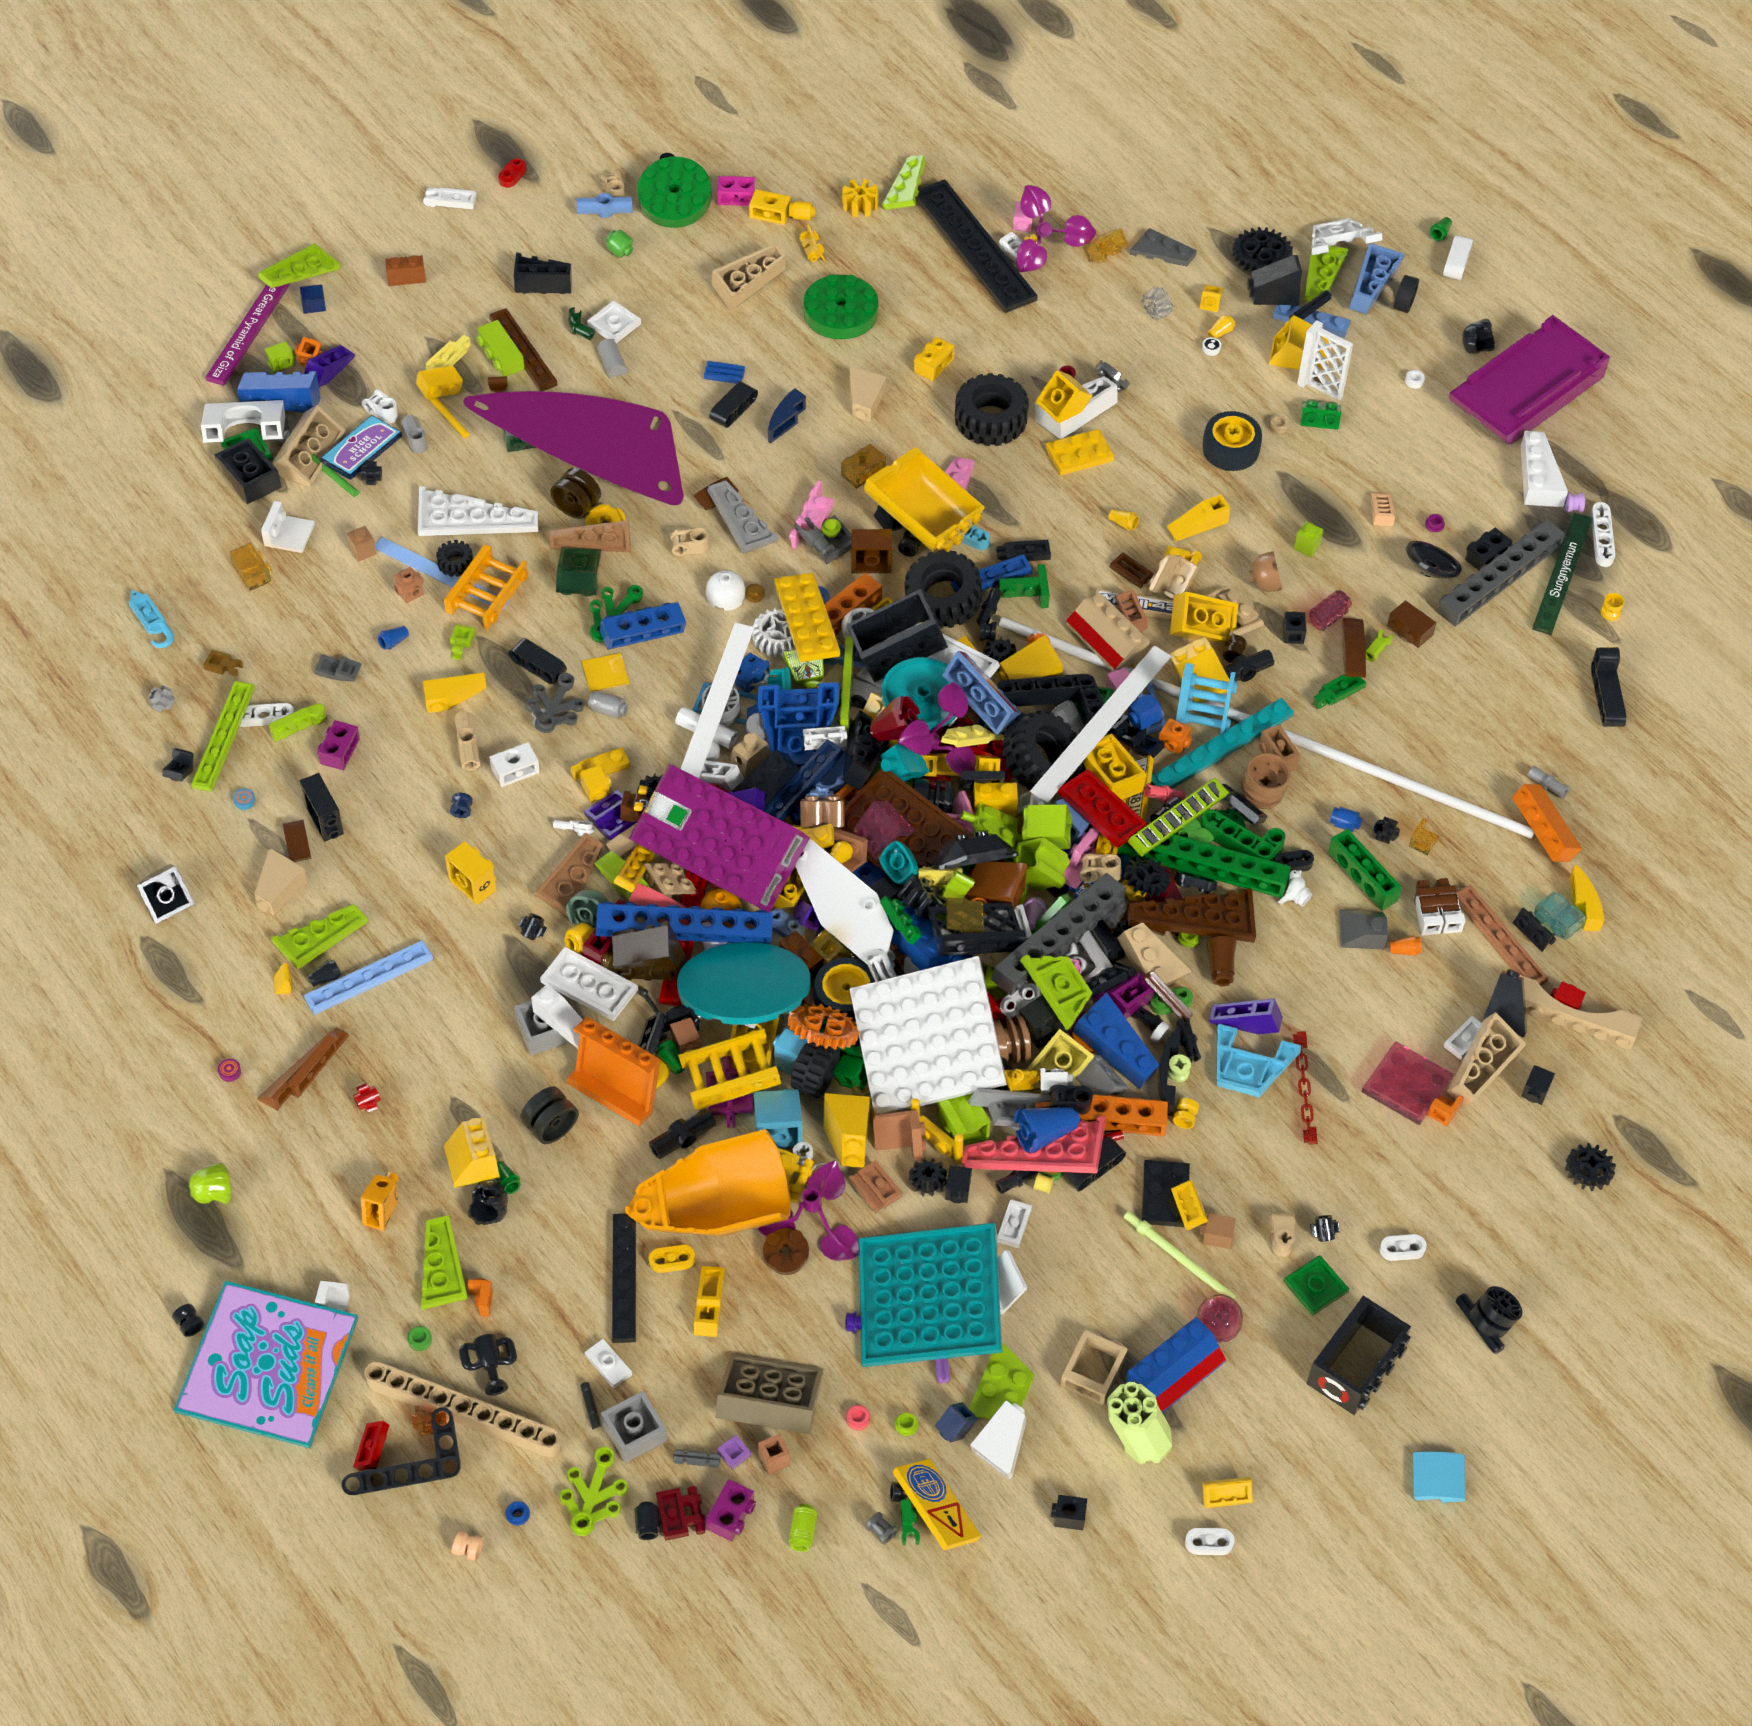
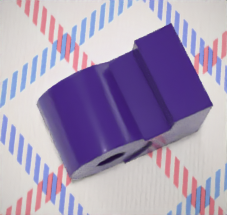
M799 901L793 912L794 918L799 919L798 923L817 932L820 921L813 906L805 901Z

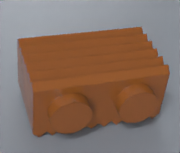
M422 255L385 259L388 286L426 283Z

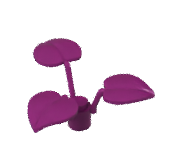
M1026 185L1024 187L1020 207L1022 213L1029 218H1036L1040 215L1039 224L1035 228L1038 242L1036 244L1033 239H1026L1020 244L1017 251L1019 272L1037 270L1046 263L1047 252L1044 247L1039 245L1041 244V238L1048 237L1051 233L1065 232V243L1073 247L1089 243L1096 235V230L1088 219L1080 215L1070 217L1065 223L1066 229H1052L1049 223L1043 222V213L1051 209V199L1043 189L1033 185Z
M951 682L944 686L938 695L939 704L945 712H949L948 716L932 730H929V726L924 721L915 720L911 722L902 732L898 743L918 755H926L932 749L935 751L949 750L950 752L946 755L947 763L955 773L961 776L962 771H975L976 759L974 752L969 746L958 748L956 746L954 748L952 746H939L940 736L936 733L953 715L962 718L968 710V699L964 690L958 684Z
M834 1160L825 1164L811 1175L807 1182V1189L802 1194L803 1202L799 1203V1208L794 1217L791 1210L788 1220L756 1229L766 1237L768 1234L782 1228L796 1230L794 1221L798 1220L803 1208H805L810 1213H819L824 1227L829 1234L821 1240V1251L824 1256L835 1261L854 1259L859 1251L856 1234L852 1229L844 1225L836 1227L832 1232L821 1208L822 1197L827 1200H834L845 1191V1178L837 1161Z

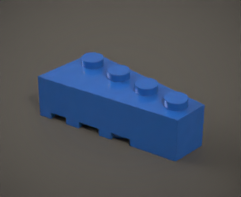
M301 371L293 372V374L284 375L283 372H276L275 375H269L267 372L244 373L237 388L240 402L283 400L284 410L301 413L318 405L321 399L316 371H310L309 374H302Z
M904 906L903 908L905 913L912 918V924L919 928L922 935L914 945L906 941L903 934L895 928L889 918L894 930L891 942L898 946L900 953L909 956L911 962L920 971L949 963V955L938 956L936 951L938 944L932 926L923 914L921 917H918L914 914L915 909L913 907L906 908Z

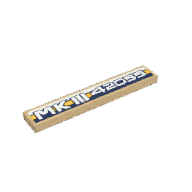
M1103 589L1096 590V594L1101 593L1119 610L1115 595L1123 592ZM1136 595L1145 616L1171 620L1173 600ZM1130 599V600L1124 601V602H1122V603L1125 604V603L1131 602V601H1133V600Z

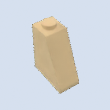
M850 367L849 386L853 417L871 421L886 391L887 376Z
M270 849L255 890L257 907L263 912L275 915L307 881L305 868L275 850Z

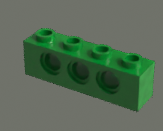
M1348 828L1331 838L1328 850L1330 856L1381 911L1398 902L1402 886Z

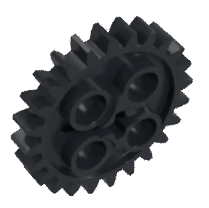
M1258 227L1257 231L1251 228L1250 232L1244 230V235L1239 234L1238 238H1235L1232 256H1235L1234 261L1238 262V266L1244 265L1243 270L1250 269L1251 273L1292 256L1293 246H1290L1291 241H1287V236L1281 237L1282 233L1276 234L1275 229L1270 232L1268 227L1265 230H1261Z

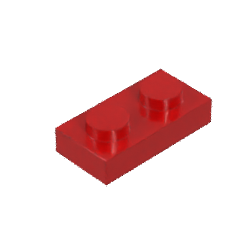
M385 1421L366 1423L353 1465L355 1469L364 1471L377 1468L390 1426Z

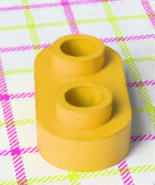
M688 1245L657 1248L649 1255V1266L657 1273L689 1269L695 1262V1252ZM683 1257L687 1258L686 1261H681L680 1259ZM658 1261H664L663 1264H657Z

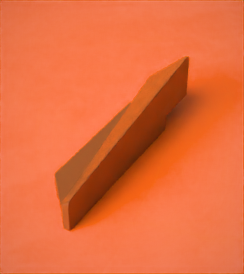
M337 1027L333 1028L258 1097V1100L278 1111L290 1095L299 1098L348 1038L349 1034Z

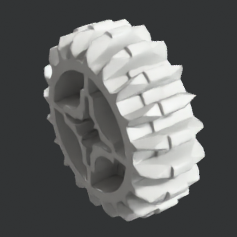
M774 607L772 612L766 610L765 614L760 613L759 618H756L754 621L752 639L756 648H759L761 653L766 651L767 656L774 654L775 658L778 655H782L784 658V652L796 650L783 610L777 611Z

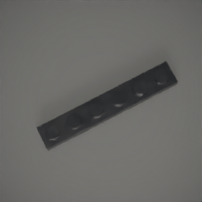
M613 1214L612 1343L636 1342V1221L627 1214Z

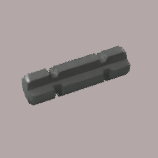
M675 1449L673 1455V1462L677 1464L687 1462V1465L706 1466V1464H709V1467H719L721 1460L720 1454L713 1452L707 1454V1452L688 1450V1452H684L683 1449Z

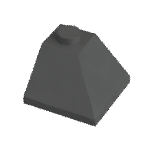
M1340 909L1341 948L1384 950L1388 937L1387 917L1383 911Z

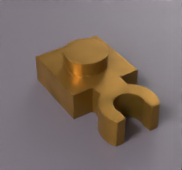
M212 649L203 666L204 670L223 675L225 671H228L230 675L238 676V669L235 667L243 668V663L239 659L232 660L230 654Z

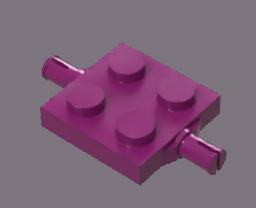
M724 1056L722 1060L726 1081L738 1078L737 1069L732 1068V1057L728 1056L727 1064L726 1056ZM714 1071L706 1072V1088L717 1085ZM752 1093L709 1106L708 1109L713 1116H726L727 1128H731L730 1120H732V1128H735V1115L753 1113Z

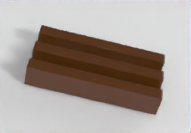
M1124 552L1110 563L1112 570L1140 589L1143 587V584L1148 582V579L1151 580L1154 574Z

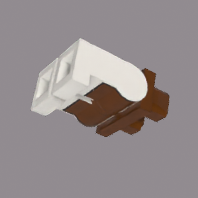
M1448 878L1437 880L1436 887H1430L1427 880L1417 881L1414 903L1416 905L1421 936L1440 934L1441 930L1443 934L1462 932L1466 920L1464 913L1462 914L1455 885H1450ZM1449 924H1456L1454 927L1448 926ZM1428 926H1435L1432 929L1427 928Z

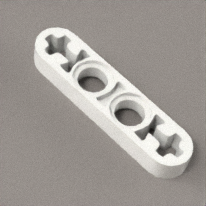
M1597 502L1593 505L1591 511L1595 560L1598 565L1609 567L1613 564L1615 558L1611 511L1606 503ZM1597 525H1605L1607 529H1600ZM1604 539L1608 541L1609 544H1602L1599 542V540Z

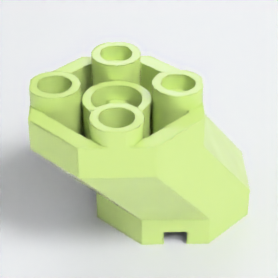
M1135 1382L1120 1384L1108 1397L1107 1403L1109 1421L1124 1445V1452L1139 1464L1146 1463V1461L1160 1463L1172 1450L1171 1428L1157 1405L1156 1396L1142 1384H1136Z

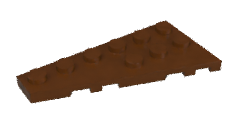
M1252 888L1245 889L1244 892L1236 893L1234 890L1227 891V894L1222 895L1210 893L1186 896L1182 900L1169 898L1165 902L1158 903L1154 901L1129 903L1127 908L1128 926L1144 923L1150 929L1208 937L1228 936L1237 941L1254 943L1256 939Z

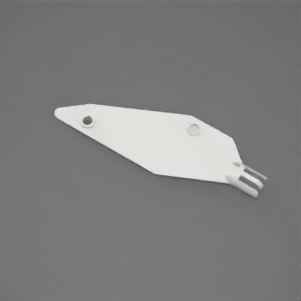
M809 839L803 850L804 854L799 858L795 867L820 924L868 965L875 982L886 980L890 977H897L887 955L894 930L884 908L880 904L878 894L817 843Z

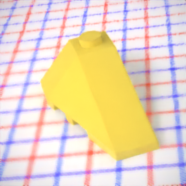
M1059 1029L1026 1070L1038 1069L1041 1072V1068H1045L1046 1072H1050L1051 1069H1063L1064 1072L1073 1074V1078L1083 1072L1095 1056ZM1041 1079L1037 1083L1033 1084L1035 1088L1034 1091L1014 1092L1042 1094Z

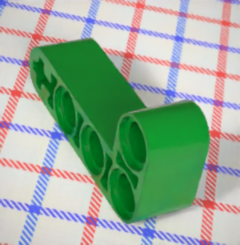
M1209 809L1202 814V828L1210 831L1214 836L1213 841L1226 849L1273 862L1275 857L1283 851L1286 835L1282 829L1271 828L1261 838L1215 810Z

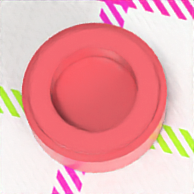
M854 1405L849 1408L846 1414L848 1426L854 1430L865 1429L870 1423L869 1410L862 1405Z

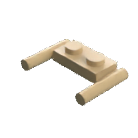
M1228 586L1204 595L1238 603L1237 622L1242 627L1230 631L1229 636H1241L1264 626L1263 620L1258 619L1259 614L1233 589L1230 590Z

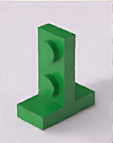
M1045 564L1037 565L1036 577L999 579L998 589L1002 593L1001 598L1039 596L1040 608H1049L1050 593Z

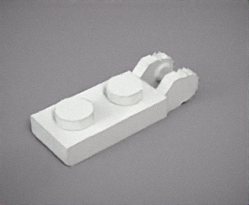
M427 188L423 204L431 207L437 205L474 209L477 193L460 189Z

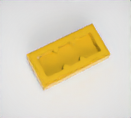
M1192 1180L1171 1188L1187 1230L1208 1222Z
M1250 1477L1202 1482L1205 1508L1253 1503L1252 1480Z

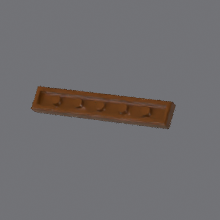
M505 308L489 314L492 322L496 320L500 322L523 355L524 369L539 391H545L558 386L556 378L508 309Z

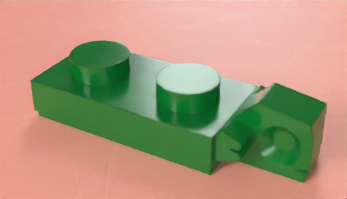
M1343 674L1322 686V689L1314 696L1313 705L1317 709L1326 706L1327 703L1329 706L1365 688L1366 682L1361 677H1348Z
M884 896L880 904L895 928L903 934L908 943L914 945L922 936L919 928L912 924V918L903 910L904 905L895 898L893 900Z

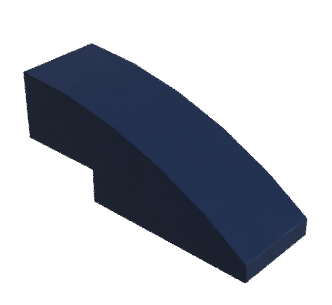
M796 388L784 397L770 419L768 426V442L770 444L798 424V415L806 409V396Z

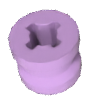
M1567 493L1565 511L1572 512L1576 510L1577 512H1583L1585 507L1584 493H1578L1577 495Z

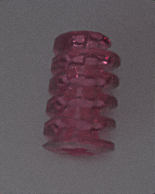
M1336 590L1310 610L1309 618L1317 630L1325 631L1332 623H1335L1349 612L1352 602L1346 593Z

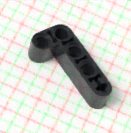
M1618 647L1596 648L1591 663V675L1603 727H1624L1626 725V710L1617 673L1620 662V650Z

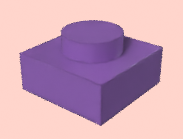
M737 1435L717 1448V1453L720 1454L732 1470L751 1457L750 1450Z

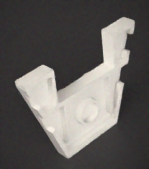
M1350 218L1313 225L1311 251L1312 255L1329 252L1328 246L1335 245L1339 241L1350 242L1358 237H1361L1366 244L1381 241L1382 233L1379 231L1374 233L1373 228L1370 227L1363 228L1361 223Z

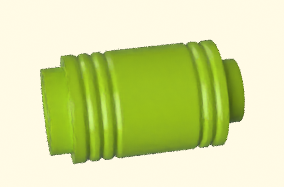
M800 1504L799 1507L794 1508L788 1542L790 1548L795 1551L807 1552L813 1546L818 1512L814 1510L812 1505Z

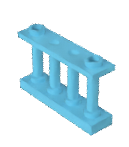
M1186 663L1176 721L1185 724L1190 722L1221 728L1220 734L1230 728L1231 720L1227 719L1232 693L1236 694L1238 682L1234 681L1236 672H1231L1230 681L1226 682L1196 676L1197 674L1193 673L1194 665ZM1197 684L1228 691L1227 695L1194 689V685ZM1196 697L1225 703V707L1193 702L1192 698ZM1195 710L1221 715L1223 719L1219 720L1193 715L1188 711Z

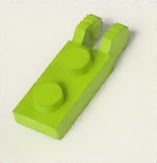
M321 703L311 705L270 723L271 738L276 742L287 738L297 731L305 730L312 724L319 725L325 722L324 705Z

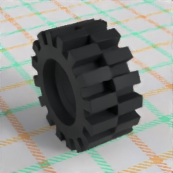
M450 540L447 541V545L443 543L441 544L442 548H438V552H436L439 570L443 571V574L446 575L448 573L450 577L455 574L456 577H459V574H463L473 561V553L469 544H464V541L458 543V540H454V543H451ZM454 556L462 557V559L458 561L448 560L449 558Z

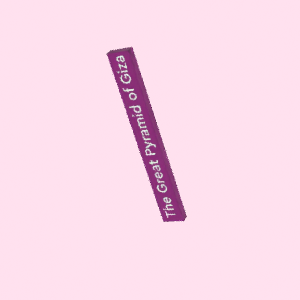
M291 283L274 288L269 287L267 284L265 285L207 373L206 381L222 386L226 384Z

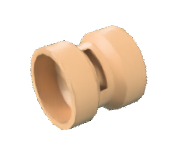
M459 1530L453 1543L452 1554L458 1556L466 1555L468 1559L477 1561L483 1548L484 1537L478 1535L469 1536L468 1532Z

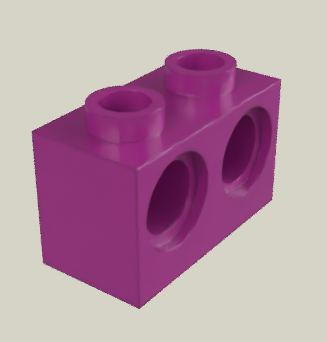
M334 720L332 726L326 731L323 743H320L317 749L321 765L344 771L360 740L358 726Z
M728 1479L706 1518V1530L729 1541H733L736 1534H741L745 1526L744 1519L746 1515H751L756 1506L754 1491ZM736 1498L744 1500L740 1504H735L732 1502ZM723 1519L732 1520L730 1524L721 1523Z

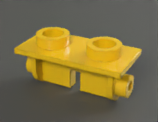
M808 224L809 230L801 232L799 237L807 258L811 262L817 261L820 257L823 261H826L823 255L825 249L821 242L818 243L820 237L817 231H812Z
M1021 1069L1004 1070L1007 1087L1011 1091H1034L1033 1084L1041 1079V1072L1038 1069L1030 1071Z

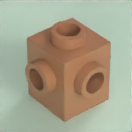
M411 566L393 575L395 582L393 588L406 604L424 595L422 587L424 580L419 572L416 573Z

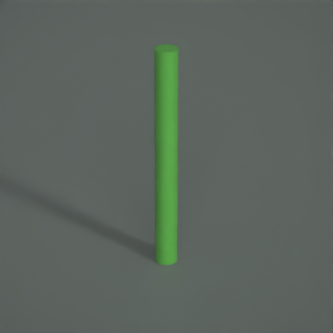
M315 454L311 455L312 460L319 465L321 459ZM322 463L321 470L350 495L355 497L360 494L356 488L326 463Z

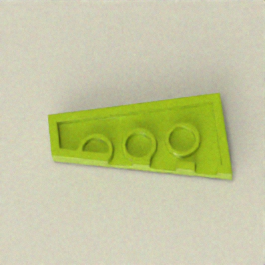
M913 155L906 159L905 164L882 203L885 210L916 206L915 197L919 193L917 188L921 185L920 176L923 175L926 164L924 155Z
M314 243L260 271L259 279L269 287L274 288L339 270L340 263Z
M1328 246L1329 252L1312 255L1311 251L1304 301L1309 302L1324 290H1330L1348 255L1349 248Z
M353 904L328 914V917L325 919H316L309 922V925L300 929L296 927L288 930V933L285 935L271 937V942L298 970L368 923V919Z
M449 1215L426 1220L421 1298L422 1310L468 1299Z

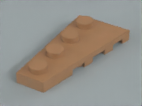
M629 520L550 530L551 549L630 552Z
M585 833L536 891L535 896L567 916V903L575 894L584 890L595 866L594 863L601 853L603 844Z

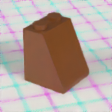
M989 861L977 863L975 868H971L968 877L974 879L975 883L964 896L962 905H968L972 899L980 897L988 903L1011 902L1015 909L1019 905L1025 891L1028 864Z

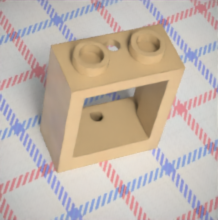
M1084 1330L1062 1374L1060 1386L1104 1405L1126 1360L1128 1348H1125L1117 1341H1109L1103 1338L1097 1332ZM1086 1345L1116 1358L1104 1385L1073 1372Z

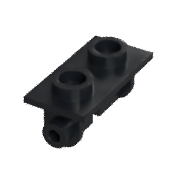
M1524 907L1520 910L1513 924L1541 952L1544 951L1548 943L1550 945L1555 943V934L1551 933L1545 926H1542L1532 911H1528Z

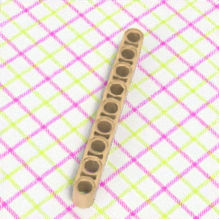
M372 1362L365 1368L367 1385L377 1393L429 1413H433L440 1407L448 1408L454 1416L455 1423L547 1458L555 1457L561 1451L559 1433L551 1427L381 1362ZM377 1374L382 1375L381 1377H379V1378H377V1379H373V1378H372L374 1375H377ZM399 1382L403 1383L400 1387L393 1386L394 1384ZM417 1391H424L422 1395H415ZM439 1399L446 1400L444 1403L441 1404L436 1403ZM462 1407L468 1408V1409H467L466 1411H464V1412H459V1411H458V1409H460V1408H462ZM440 1411L437 1413V1416L449 1420L447 1412ZM485 1415L489 1416V1418L486 1420L479 1419L480 1417ZM504 1424L511 1425L509 1428L506 1429L501 1428V1426ZM526 1432L533 1433L530 1437L522 1436ZM549 1440L555 1442L554 1444L549 1446L544 1444Z

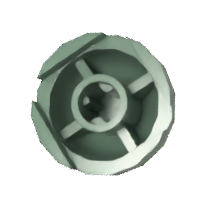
M581 890L567 903V916L572 924L584 922L596 929L597 905L609 901L597 890Z

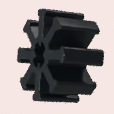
M913 875L898 893V897L904 899L902 904L906 908L913 907L915 909L914 914L921 917L923 914L927 920H930L927 913L928 907L943 906L947 900L940 895L942 891L938 887H930L928 879L924 878L921 881L917 875Z

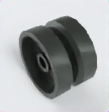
M552 1086L541 1090L526 1103L520 1114V1119L529 1130L533 1131V1135L539 1142L551 1144L565 1136L572 1129L578 1119L579 1111L572 1102L566 1100V1096L559 1088Z

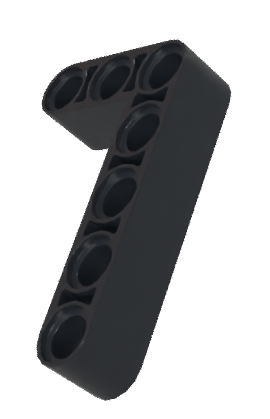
M1089 674L1002 680L997 684V687L1007 698L1014 700L1016 707L1077 702L1085 725L1089 723L1104 705L1096 681Z
M440 1407L431 1416L437 1458L348 1474L342 1480L341 1487L343 1491L348 1495H359L456 1476L461 1470V1461L452 1412L448 1408ZM445 1411L448 1413L449 1421L446 1425H439L436 1422L435 1418L438 1412ZM444 1435H448L453 1439V1445L448 1450L442 1449L439 1444L440 1438ZM448 1459L454 1460L457 1464V1469L452 1474L446 1473L443 1469V1464ZM429 1464L432 1467L433 1473L429 1478L420 1476L419 1468L421 1465ZM399 1468L406 1469L408 1472V1479L405 1482H398L395 1479V1472ZM374 1473H380L384 1477V1483L380 1487H375L371 1484V1476ZM350 1477H355L359 1480L360 1486L357 1491H350L347 1488L346 1482Z

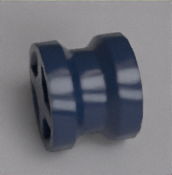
M459 792L453 794L451 799L453 804L450 806L451 815L457 818L469 817L473 798L466 793Z

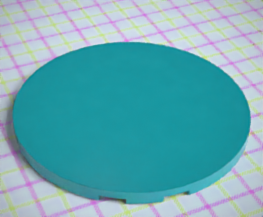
M755 942L730 943L705 950L691 958L682 967L677 979L679 998L687 1008L690 1007L695 1011V1014L710 1020L714 1018L722 1020L724 1024L733 1025L763 1023L777 1019L778 1015L786 1011L790 1013L801 1005L804 997L808 996L811 985L809 969L797 955L778 946Z

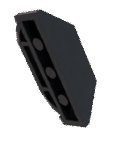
M988 830L975 831V835L968 836V833L956 834L955 839H949L932 862L931 869L944 870L1017 857L1019 852L997 834L988 833Z

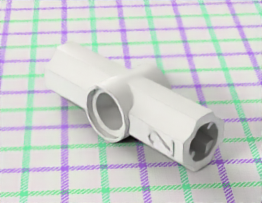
M685 707L681 708L675 723L694 732L700 714ZM719 724L713 741L726 748H732L738 738V732Z

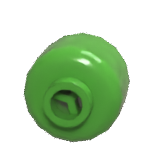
M613 230L606 238L607 249L618 258L624 255L629 256L634 249L632 247L633 239L622 230Z

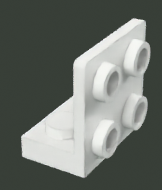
M274 501L261 529L264 546L302 553L315 523L312 520L286 516L282 502Z
M1005 1250L998 1257L1001 1315L1027 1290V1285L1009 1250Z

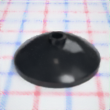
M1411 541L1406 546L1407 556L1413 565L1426 577L1450 579L1459 576L1462 571L1460 563L1451 554L1435 545L1422 541Z

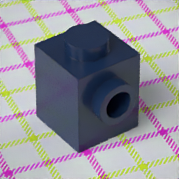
M963 1402L956 1403L948 1407L935 1424V1427L940 1431V1435L951 1443L962 1440L978 1418Z

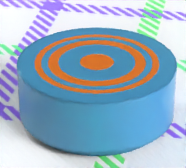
M240 789L233 795V801L238 809L247 810L254 806L255 796L250 789Z

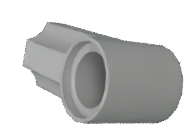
M412 414L405 416L401 424L409 441L410 450L417 454L425 452L427 450L426 435L418 418Z

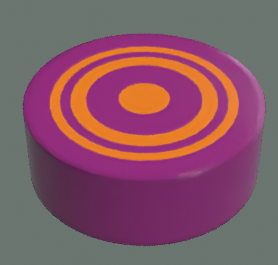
M225 1059L218 1065V1073L223 1081L232 1082L240 1077L241 1067L237 1060Z

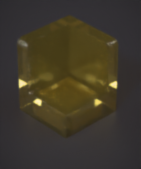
M1422 818L1412 834L1409 847L1428 856L1438 841L1439 836L1424 829L1427 819Z

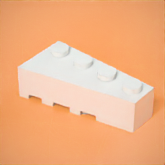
M1105 376L1083 384L1082 386L1093 397L1081 413L1061 423H1057L1045 410L1035 403V421L1059 439H1063L1118 403L1117 385Z
M1525 431L1521 443L1524 505L1564 507L1568 490L1545 433Z

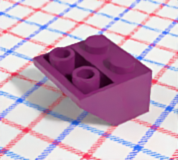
M1136 972L1133 977L1127 976L1128 979L1094 998L1098 1001L1107 992L1127 1019L1136 1010L1138 1011L1140 1006L1144 1007L1150 1003L1155 993L1144 981L1145 976L1142 973Z

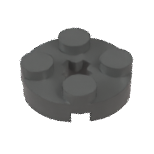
M1100 360L1096 365L1095 370L1098 372V376L1100 378L1105 376L1115 383L1118 392L1121 393L1130 385L1127 379L1124 381L1120 379L1122 374L1108 363H1103Z

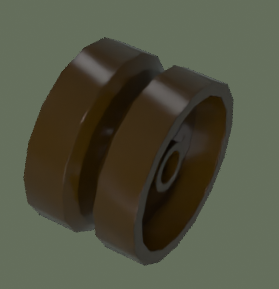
M570 468L552 486L550 496L554 504L564 514L571 518L581 519L600 500L601 489L587 472L578 468Z

